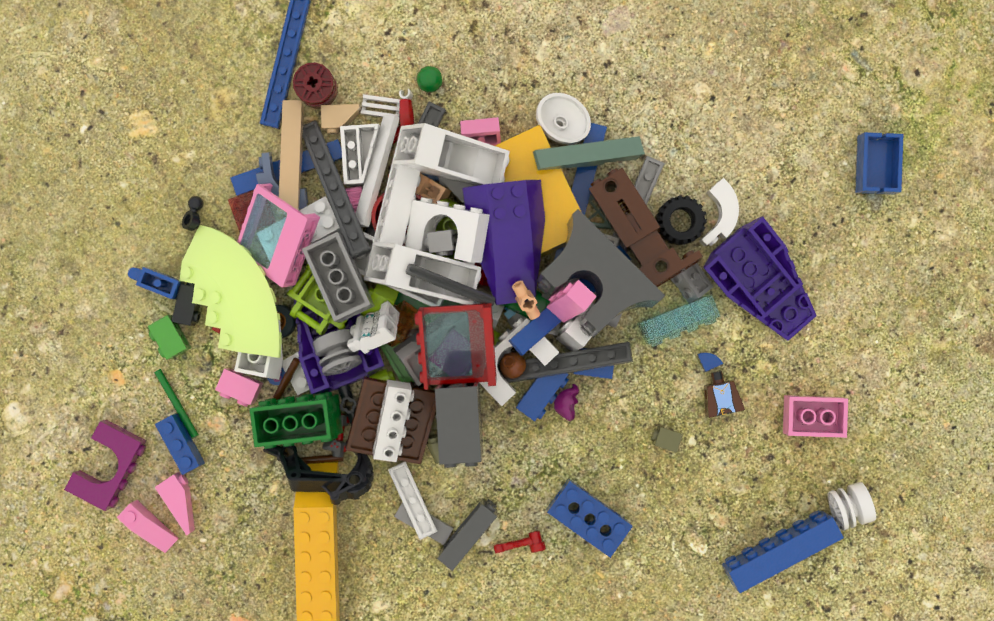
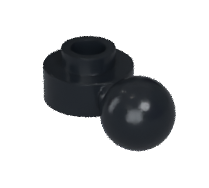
M192 196L188 200L190 211H187L182 219V227L186 230L193 231L200 225V218L197 212L203 208L204 203L199 196Z

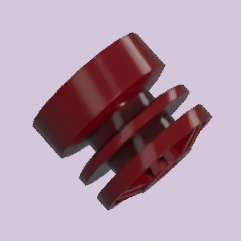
M316 62L306 63L300 66L294 74L293 89L296 95L308 107L321 109V105H331L336 99L338 93L337 82L329 69L324 65ZM315 80L317 83L315 84L316 87L313 88L311 85L313 84L312 81Z

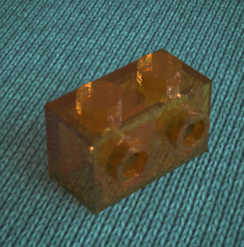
M405 300L394 307L400 314L396 339L387 343L391 347L405 341L408 330L415 324V313H418V310Z

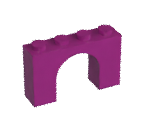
M103 420L99 422L91 439L107 446L116 454L118 470L115 476L110 481H101L79 470L72 473L64 490L107 511L117 505L119 501L118 495L127 486L128 480L126 479L129 474H132L136 469L137 464L135 462L138 456L141 457L146 449L144 445L147 440L108 420Z

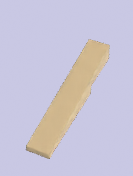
M283 100L279 198L299 211L304 106L302 100ZM278 207L279 214H287V212Z

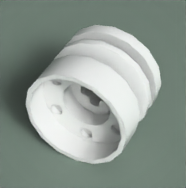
M862 482L848 485L847 493L842 488H838L837 492L834 490L828 492L831 514L842 531L848 530L849 526L851 528L856 527V519L862 525L876 520L872 498Z

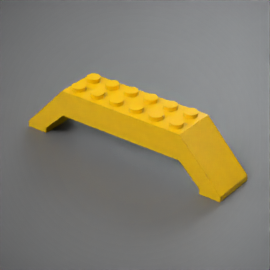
M339 462L307 464L311 471L339 473ZM296 492L293 511L297 621H340L337 507L331 503L330 495L327 492Z

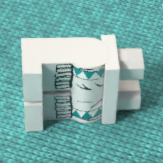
M389 301L381 304V309L375 313L370 312L364 317L362 315L357 317L356 325L350 328L353 338L348 340V348L352 352L361 350L366 354L372 349L395 340L400 313Z

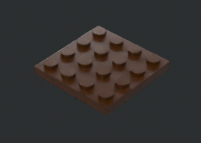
M364 376L345 447L346 451L373 456L372 450L387 381ZM411 386L412 390H414L413 402H409L410 417L409 420H405L406 436L401 439L403 449L401 456H398L397 460L421 465L436 412L435 391Z

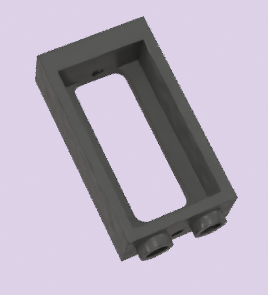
M482 498L439 550L437 559L451 571L455 569L497 518L496 504L489 499L486 501Z

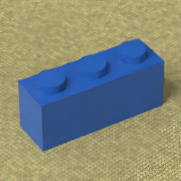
M569 374L536 378L518 402L516 408L533 421L537 418L540 420L546 412L544 408L548 402L552 404L558 396L556 391L559 387L563 389L569 379L566 377Z
M178 413L170 415L155 424L182 475L205 464Z

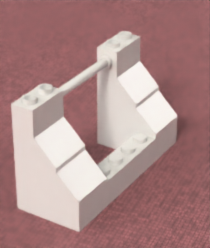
M426 123L401 126L364 280L464 305L473 304L474 301L406 274L407 266L414 264L477 289V284L481 279L482 268L475 266V263L460 262L402 246L406 241V229L409 224L412 200H416L415 192L421 181L420 173L475 185L502 183L505 181L504 173L509 164L510 151Z

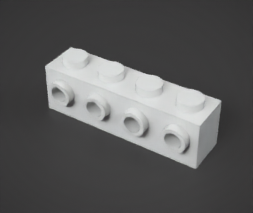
M387 380L372 450L373 459L397 462L398 456L402 454L403 444H401V439L406 436L405 420H409L410 408L408 406L409 402H413L414 390H412L410 383Z

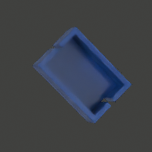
M864 132L857 136L855 193L894 195L902 191L904 134L885 133L882 135V133Z

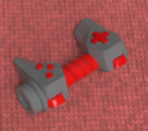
M341 414L343 433L339 434L336 440L324 442L322 449L332 451V456L344 457L346 452V442L343 441L344 428L350 423L347 414Z

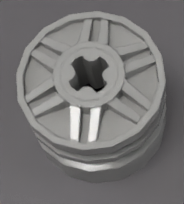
M350 329L330 332L313 341L312 345L316 356L324 357L319 361V365L323 367L321 371L324 376L341 374L361 364L362 359L358 355L359 351L352 352L347 346L348 340L353 338Z

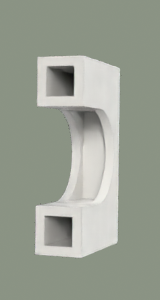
M421 197L420 201L412 200L405 247L429 251L425 245L427 233L435 232L438 223L448 216L454 221L458 231L454 259L471 263H482L489 214L482 213L483 209L471 207L470 210H465L466 206L454 204L451 207L449 202L437 200V204L432 203L433 199Z
M520 317L513 324L514 328L510 332L506 330L498 338L500 341L495 345L496 386H488V382H479L501 406L516 393V390L500 374L497 367L498 358L505 349L512 346L508 340L530 322L527 317L524 319ZM545 336L529 349L544 366L559 353Z

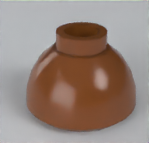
M510 352L501 358L499 368L505 377L514 379L523 374L526 368V361L519 353Z

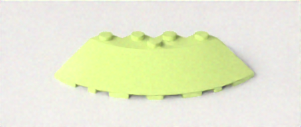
M199 225L182 260L179 281L195 284L192 303L208 306L206 326L221 328L218 348L280 358L282 332H279L278 322L280 320V313H277L275 305L277 300L273 289L269 287L265 278L264 270L256 263L249 250L236 242L233 237L215 228Z

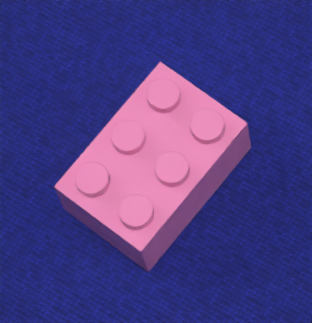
M784 395L783 434L788 436L847 438L848 398Z

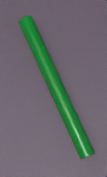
M161 369L155 371L154 374L192 439L199 434Z

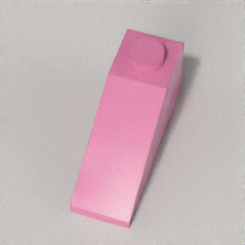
M178 472L157 485L155 489L185 534L188 535L195 530L190 487L185 475Z
M138 500L131 502L117 517L132 532L164 553L179 539Z

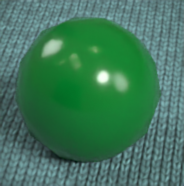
M426 66L417 73L416 81L421 90L433 93L442 86V76L438 68Z

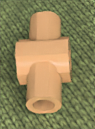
M523 281L515 282L512 288L521 310L526 312L530 320L538 318L540 312L536 306L537 300L530 290H527Z

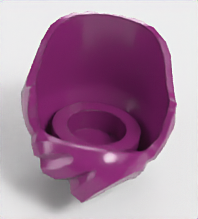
M572 384V388L561 391L554 401V410L570 422L575 418L574 406L578 404L575 396L579 394V388L576 384Z

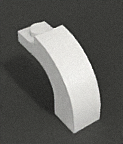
M724 178L706 192L717 205L719 216L716 225L699 240L703 246L708 244L712 246L718 241V235L722 239L727 238L738 220V199L735 191Z

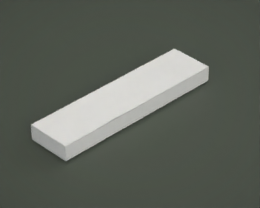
M406 462L388 469L419 540L436 533L437 529Z

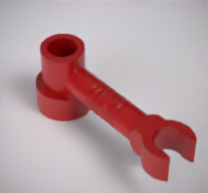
M539 530L530 532L527 538L494 545V551L496 554L529 545L531 553L543 551L546 547Z

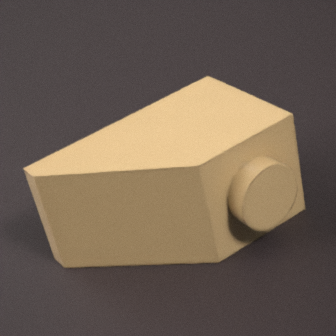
M360 104L321 105L322 129L327 131V134H338L340 126H348L360 114L362 107Z

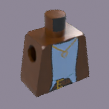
M722 371L712 372L713 384L704 385L705 416L711 418L744 411L745 408L734 381H724Z

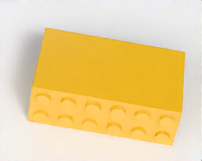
M538 125L495 146L510 151L509 164L504 173V182L541 180L545 212L541 250L542 258L565 247L568 236L567 223L572 214L577 209L580 210L561 169H537L533 151L551 148L541 126Z

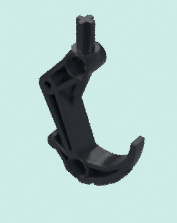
M276 445L274 448L263 449V452L277 457L285 471L289 487L294 492H327L330 495L331 503L338 505L343 500L360 499V496L371 489L374 472L367 454L354 452L358 458L356 465L348 474L311 471V468L298 456L295 445L286 447Z

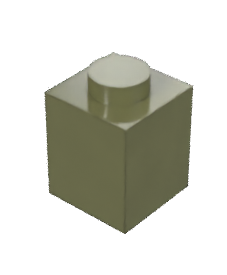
M658 425L657 429H654L652 432V444L677 453L683 434Z

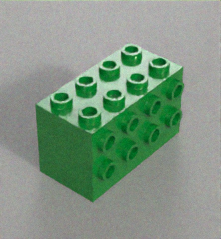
M332 392L320 393L315 395V397L312 394H305L296 397V399L295 396H288L277 401L276 398L265 399L258 402L257 406L249 408L254 447L264 446V449H269L283 444V447L293 446L299 442H302V444H311L317 440L329 442L338 438V435L343 433L339 395H332Z

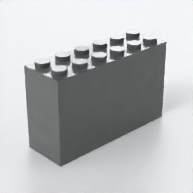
M476 382L473 386H468V383L439 384L435 388L439 465L444 464V468L457 467V464L465 463L466 467L478 466V462H482L483 455L480 383Z

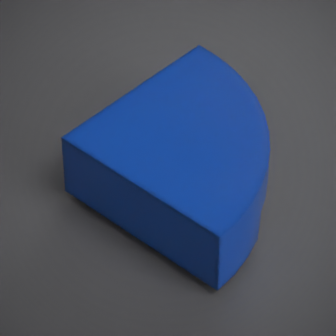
M697 354L705 372L723 364L721 359L714 354Z

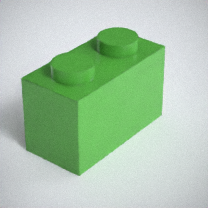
M166 315L148 326L150 330L148 332L149 336L153 341L157 342L159 346L158 351L166 360L173 359L191 349L178 323L171 322L173 315Z

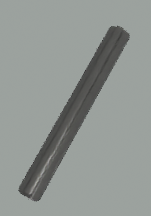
M409 264L407 266L406 274L478 303H492V306L494 305V296L417 265Z

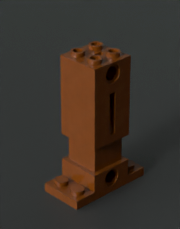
M615 168L607 174L608 177L601 180L599 178L591 183L592 187L589 188V191L595 203L626 252L631 250L641 266L639 270L656 287L661 286L702 260L703 256L699 250L687 252L683 255V260H681L673 247L671 249L667 247L659 234V224L623 168L619 170ZM609 187L616 188L614 192L607 191ZM658 264H663L666 266V270L659 272L655 267Z

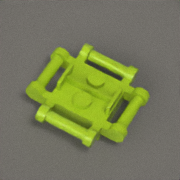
M307 263L305 266L306 270L296 285L287 292L288 296L297 301L290 311V316L298 318L314 328L316 333L321 336L325 334L330 323L340 330L345 329L348 319L340 323L334 322ZM303 306L322 317L323 321L321 324L301 311Z

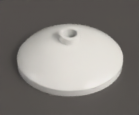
M552 93L545 96L537 106V123L541 126L544 134L553 141L560 144L573 145L581 142L588 135L591 128L590 116L584 105L576 98L564 93Z

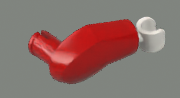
M409 89L407 96H404L403 90L399 91V96L402 98L399 101L400 124L397 127L393 144L398 141L401 126L414 124V112L411 101L413 93Z

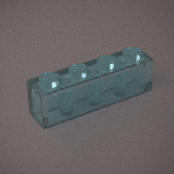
M708 295L639 322L638 325L647 345L651 344L653 347L663 343L662 339L669 337L671 340L681 336L680 332L687 330L688 333L699 329L698 325L705 323L706 326L717 322L716 318L721 316L713 296Z

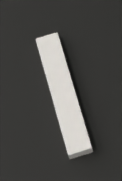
M395 115L383 116L356 210V216L361 227H369L371 222L372 209L377 201L399 123V117Z

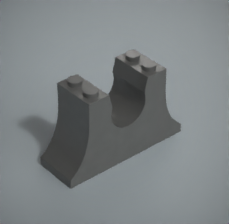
M579 209L572 214L567 223L568 236L564 250L537 279L540 290L545 294L548 292L550 295L564 287L569 280L575 278L585 279L594 286L597 295L596 302L586 311L579 323L582 326L580 328L582 332L588 337L591 335L593 338L612 319L621 313L639 307L652 308L665 297Z

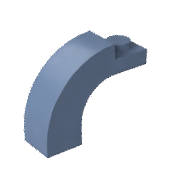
M272 152L261 153L262 157H259L260 169H263V172L256 173L258 184H272L271 192L279 197V182L274 175ZM307 187L300 188L299 209L308 206Z

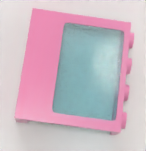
M257 184L237 242L248 249L256 263L264 270L265 276L282 288L294 286L305 260L302 248L311 244L320 217L315 213L303 214L271 192L272 184Z

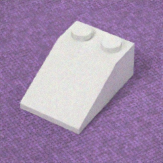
M278 320L279 332H281L280 320ZM282 345L280 358L238 352L234 371L279 380L283 364Z

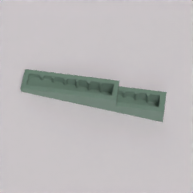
M640 136L533 151L538 170L600 166L606 162L637 160L645 154Z

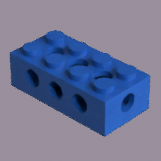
M569 478L546 508L548 514L610 558L633 527L631 522ZM573 502L579 504L578 508L575 510H570L568 508L569 505ZM587 514L594 515L591 521L584 520ZM603 525L610 526L607 532L600 531Z

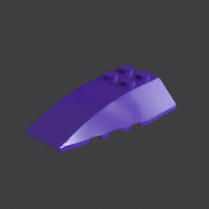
M521 180L462 188L464 206H466L465 210H470L471 207L483 209L482 213L490 215L482 263L480 264L487 278L491 294L495 297V304L517 303L515 299L516 294L512 288V285L517 281H523L527 290H530L534 297H536L545 226L541 180Z
M761 216L740 227L711 252L703 268L729 299L789 341L817 315L808 294L804 291L803 283L797 275L796 267L793 260L789 257L786 245L765 218Z
M303 306L301 311L321 324L323 318ZM359 313L349 318L345 324V329H350L351 326L356 325L357 317L361 316V314ZM296 318L299 360L312 395L335 391L342 386L353 384L363 380L364 376H372L385 366L377 347L366 354L359 350L358 355L361 356L362 362L351 370L341 374L324 376L321 371L323 367L319 365V361L324 357L316 356L312 345L313 341L321 337V335L316 333L314 328ZM330 323L325 334L340 329Z

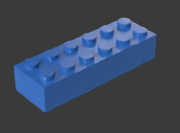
M815 511L804 521L798 520L794 522L793 526L789 529L777 531L774 537L760 540L757 546L743 549L741 551L742 554L736 557H728L725 559V563L721 565L731 584L739 593H742L842 540L844 537L834 518L824 511Z

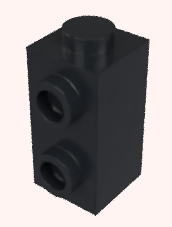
M188 282L186 285L180 284L171 322L195 326L199 322L201 312H199L200 304L192 303L195 284Z

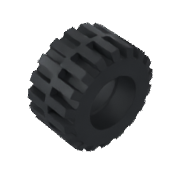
M677 196L666 201L656 214L657 223L660 226L659 234L662 235V239L667 240L670 244L685 245L699 238L706 228L704 225L707 223V219H705L706 212L702 210L703 206L698 204L696 199H690V196ZM676 210H684L691 218V226L685 232H679L671 225L670 217Z

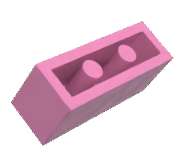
M577 280L574 283L569 282L565 287H561L548 299L550 303L546 308L564 323L586 311L597 296L582 282Z

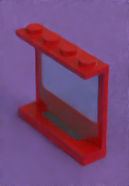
M492 303L420 307L418 313H415V325H419V333L416 334L417 345L421 346V352H418V363L422 364L423 371L420 372V383H424V390H428L430 385L488 382V386H496L497 374Z

